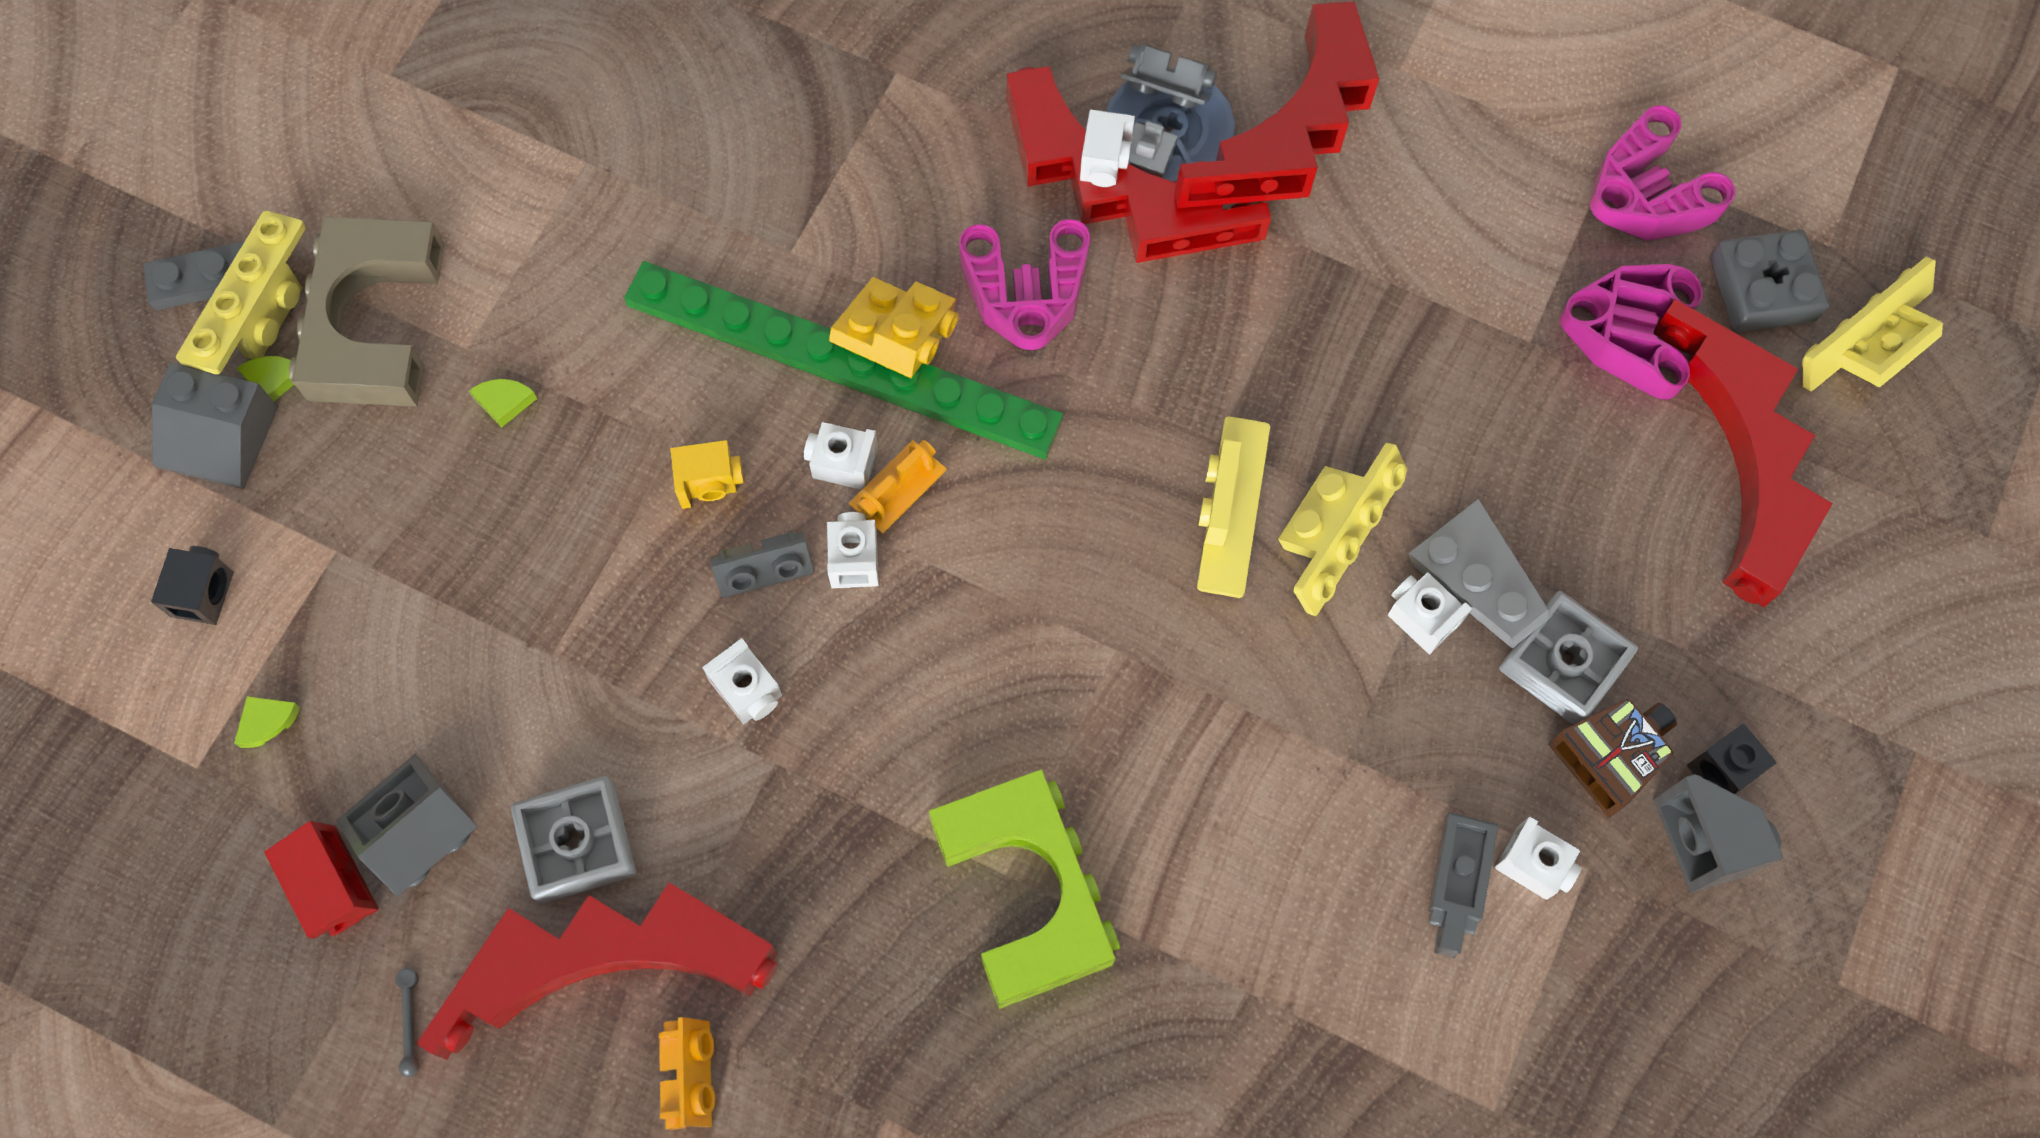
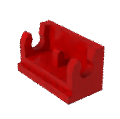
M308 821L264 851L307 938L315 939L327 931L333 937L350 928L367 915H372L379 910L335 825Z

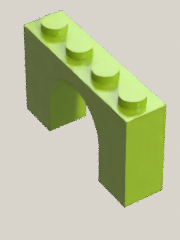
M1042 769L929 810L930 822L947 867L998 848L1019 847L1030 850L1042 857L1057 876L1061 891V902L1049 923L1034 934L981 954L982 964L999 1009L1111 967L1116 959L1113 951L1120 949L1111 922L1109 920L1101 922L1096 910L1095 903L1101 902L1096 882L1091 873L1083 875L1076 857L1083 855L1075 829L1073 826L1065 829L1058 811L1065 808L1060 790L1055 780L1047 783Z

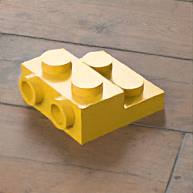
M872 277L831 327L829 341L912 378L922 363L928 365L933 360L940 339L942 337L949 338L953 333L959 314L954 312L956 299L917 281L906 292Z

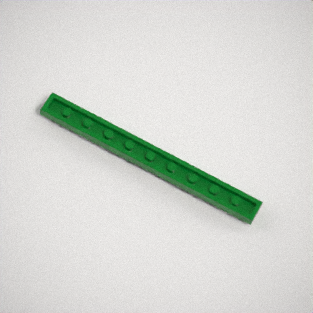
M646 261L641 263L624 296L626 305L630 308L1044 460L1048 457L1063 421V413L929 364L922 363L913 377L909 378L830 342V328Z

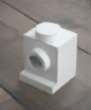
M1090 110L1082 153L1081 181H1088L1100 187L1116 185L1118 168L1127 169L1135 116Z
M822 422L818 434H809L804 449V460L810 461L812 478L862 490L869 483L878 453L876 431L866 429V432ZM831 447L842 449L844 451L841 453H834L831 451Z
M846 512L838 515L837 522H827V569L831 589L879 586L875 520H866V516L859 512ZM844 543H860L854 549H848L843 546Z
M1427 572L1419 581L1411 575L1400 584L1391 595L1397 602L1393 605L1388 616L1430 655L1462 624L1472 608L1466 602L1462 605ZM1421 599H1423L1433 610L1426 609L1422 605Z
M742 638L702 667L711 685L743 725L752 718L757 721L767 716L777 706V699L782 696L779 685ZM747 675L752 677L751 684L745 688H739L735 685Z
M1529 816L1516 827L1494 868L1547 900L1557 894L1559 889L1567 893L1574 885L1582 869L1581 866L1574 863L1580 850L1537 825L1538 821ZM1539 852L1553 859V866L1544 865L1540 861Z

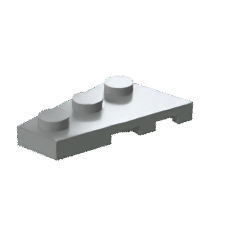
M1479 499L1409 552L1410 564L1423 575L1428 572L1462 605L1466 602L1472 608L1470 614L1512 649L1548 620L1547 606Z

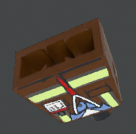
M1625 699L1566 728L1548 745L1606 816L1610 818L1627 806L1674 754L1673 750L1663 739V736L1677 726V720L1671 710L1662 703H1656L1642 714L1632 701Z

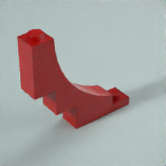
M1355 1L1312 5L1305 32L1309 71L1301 87L1270 118L1240 135L1220 141L1216 161L1180 164L1174 193L1178 208L1307 198L1310 196L1318 169L1314 155L1340 153L1349 125L1346 111L1370 110L1380 79Z
M1050 66L1041 68L1025 67L1016 72L1006 73V99L1027 187L1071 180L1080 221L1083 224L1125 217L1136 263L1266 240L1271 221L1267 202L1259 204L1239 203L1223 210L1222 205L1178 208L1174 195L1176 182L1151 175L1128 164L1127 169L1118 168L1116 185L1100 187L1088 181H1081V162L1086 130L1066 106L1055 84Z
M1674 299L1656 325L1653 334L1662 338L1665 343L1677 350H1682L1691 355L1688 361L1690 368L1688 382L1700 394L1722 427L1733 452L1739 474L1742 496V520L1732 563L1722 583L1732 588L1740 599L1748 603L1758 604L1764 608L1784 590L1833 504L1790 479L1815 437L1811 432L1774 412L1798 369Z
M670 882L641 926L588 895L560 939L508 908L416 1044L431 1054L448 1060L452 1052L457 1054L468 1043L474 1031V1026L471 1024L476 1016L486 1023L501 1029L521 1011L546 995L596 975L622 970L664 969L682 971L713 979L751 996L756 987L763 990L773 977L778 967V963L773 959L778 952L767 941Z

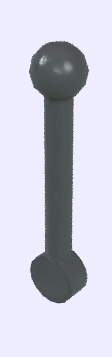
M404 968L397 973L395 978L398 987L402 988L404 1058L399 1064V1071L405 1077H412L417 1074L420 1068L418 1059L414 1057L412 991L418 983V975L412 969Z

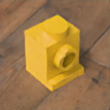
M727 440L670 448L674 488L682 509L691 508V499L694 498L702 501L722 499L726 494L737 492L736 484L744 483L740 455L732 456Z

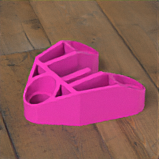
M1656 105L1646 110L1607 152L1595 174L1589 204L1594 216L1604 224L1643 240L1651 241L1690 233L1716 222L1733 201L1736 194L1735 186L1726 175L1719 172H1709L1686 184L1682 183L1648 202L1649 199L1670 189L1672 183L1668 179L1670 173L1665 167L1660 169L1657 165L1646 172L1644 170L1666 153L1682 127L1681 118L1675 110L1664 105ZM1648 123H1664L1669 129V135L1658 136L1652 133ZM1701 189H1716L1720 192L1723 202H1708L1703 198ZM1602 198L1611 201L1618 208H1611L1607 206Z
M1074 219L1062 220L1055 224L1050 232L1048 286L1050 299L1042 300L1039 268H1031V264H1024L1022 269H1013L1015 301L1007 302L1004 261H1001L998 234L993 228L981 224L972 225L965 229L959 240L960 263L983 323L1019 348L1035 350L1046 346L1074 319L1088 262L1090 245L1088 228L1082 222ZM1074 234L1081 239L1082 245L1077 250L1066 251L1060 248L1057 240L1063 235ZM982 239L991 244L992 250L987 255L974 256L967 250V246L973 240ZM1032 324L1041 326L1044 329L1039 334L1031 336L1022 333L1019 327Z
M1672 264L1621 266L1571 296L1560 314V324L1563 330L1594 365L1655 398L1667 400L1675 397L1687 384L1690 377V368L1686 358L1680 351L1658 339L1656 335H1653L1654 328L1657 325L1658 317L1662 318L1674 299L1683 303L1677 298L1673 289L1684 291L1690 299V305H1685L1694 310L1701 303L1703 289L1696 275L1689 269ZM1575 307H1585L1592 312L1594 320H1578L1572 316V309ZM1659 367L1671 369L1677 377V384L1667 381L1661 374Z

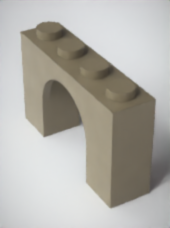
M323 217L321 233L315 235L313 242L315 256L313 274L307 276L305 283V292L308 299L305 315L299 317L297 324V333L300 340L297 356L292 357L289 365L290 380L307 401L417 407L424 364L412 345L353 341L341 335L340 324L342 314L349 301L358 292L371 285L381 282L438 284L444 242L433 222Z

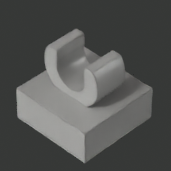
M1149 121L1145 125L1135 122L1128 164L1151 175L1163 178L1176 147L1177 135L1165 132L1164 126Z

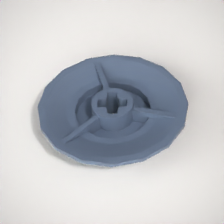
M1127 81L1121 85L1109 101L1107 112L1135 116L1134 125L1135 122L1145 125L1149 121L1164 126V131L1168 127L1175 128L1171 131V134L1177 135V143L1163 179L1176 183L1180 164L1216 161L1220 141L1233 137L1236 126L1230 103L1215 84L1212 89L1204 87L1203 92L1212 94L1211 99L1206 104H1197L1196 108H1189L1174 103L1171 100L1173 96L1159 90H1156L1155 94L1142 93L1130 87L1131 81Z

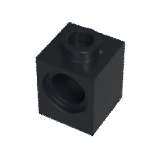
M190 546L189 551L169 548L151 603L171 618L217 625L234 572L219 559V553L201 546Z
M1743 723L1688 763L1687 766L1693 774L1736 794L1777 762Z

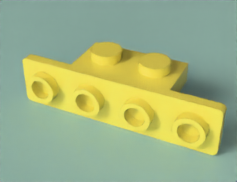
M270 211L262 212L178 351L176 359L182 365L217 375L222 372L236 347L244 357L249 359L265 355L269 346L276 341L279 329L289 311L297 305L303 289L286 263L306 229L302 220Z
M1925 257L1913 268L1904 270L1897 281L1885 291L1875 294L1858 313L1850 319L1843 320L1836 330L1820 344L1811 346L1802 360L1803 388L1813 391L1840 368L1881 387L1942 336L1943 322L1914 309L1916 305L1933 291L1936 261Z
M1227 416L1224 419L1219 454H1210L1205 482L1213 483L1211 499L1203 497L1198 526L1206 527L1197 589L1199 591L1236 598L1243 597L1245 593L1270 425L1268 423Z
M1385 443L1364 477L1325 466L1278 538L1284 550L1312 558L1294 587V592L1306 613L1317 616L1325 602H1328L1333 597L1340 578L1347 567L1356 560L1360 546L1372 527H1375L1381 520L1383 510L1394 492L1403 485L1407 467L1395 444Z

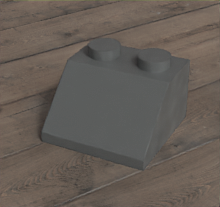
M170 362L152 402L153 465L159 469L244 489L278 406L258 383L221 374L216 375Z
M416 754L336 820L357 857L396 896H399L407 888L421 883L427 877L433 865L447 853L459 850L468 841L470 834L477 828V825L466 810Z
M1696 774L1683 778L1653 799L1690 893L1745 878L1783 859L1780 851L1781 838L1775 825L1767 820L1762 808Z

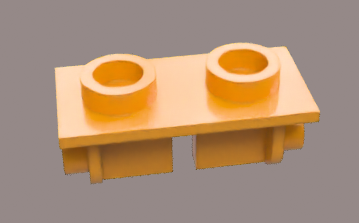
M912 440L848 504L856 512L864 514L866 520H875L876 529L881 534H884L947 471V468L933 457L936 451L927 441L922 440L917 444Z
M679 1017L678 1021L664 1022V1032L659 1033L660 1071L677 1070L676 1080L660 1081V1119H665V1130L685 1129L686 1126L712 1127L715 1093L711 1085V1057L714 1051V1040L710 1032V1021Z

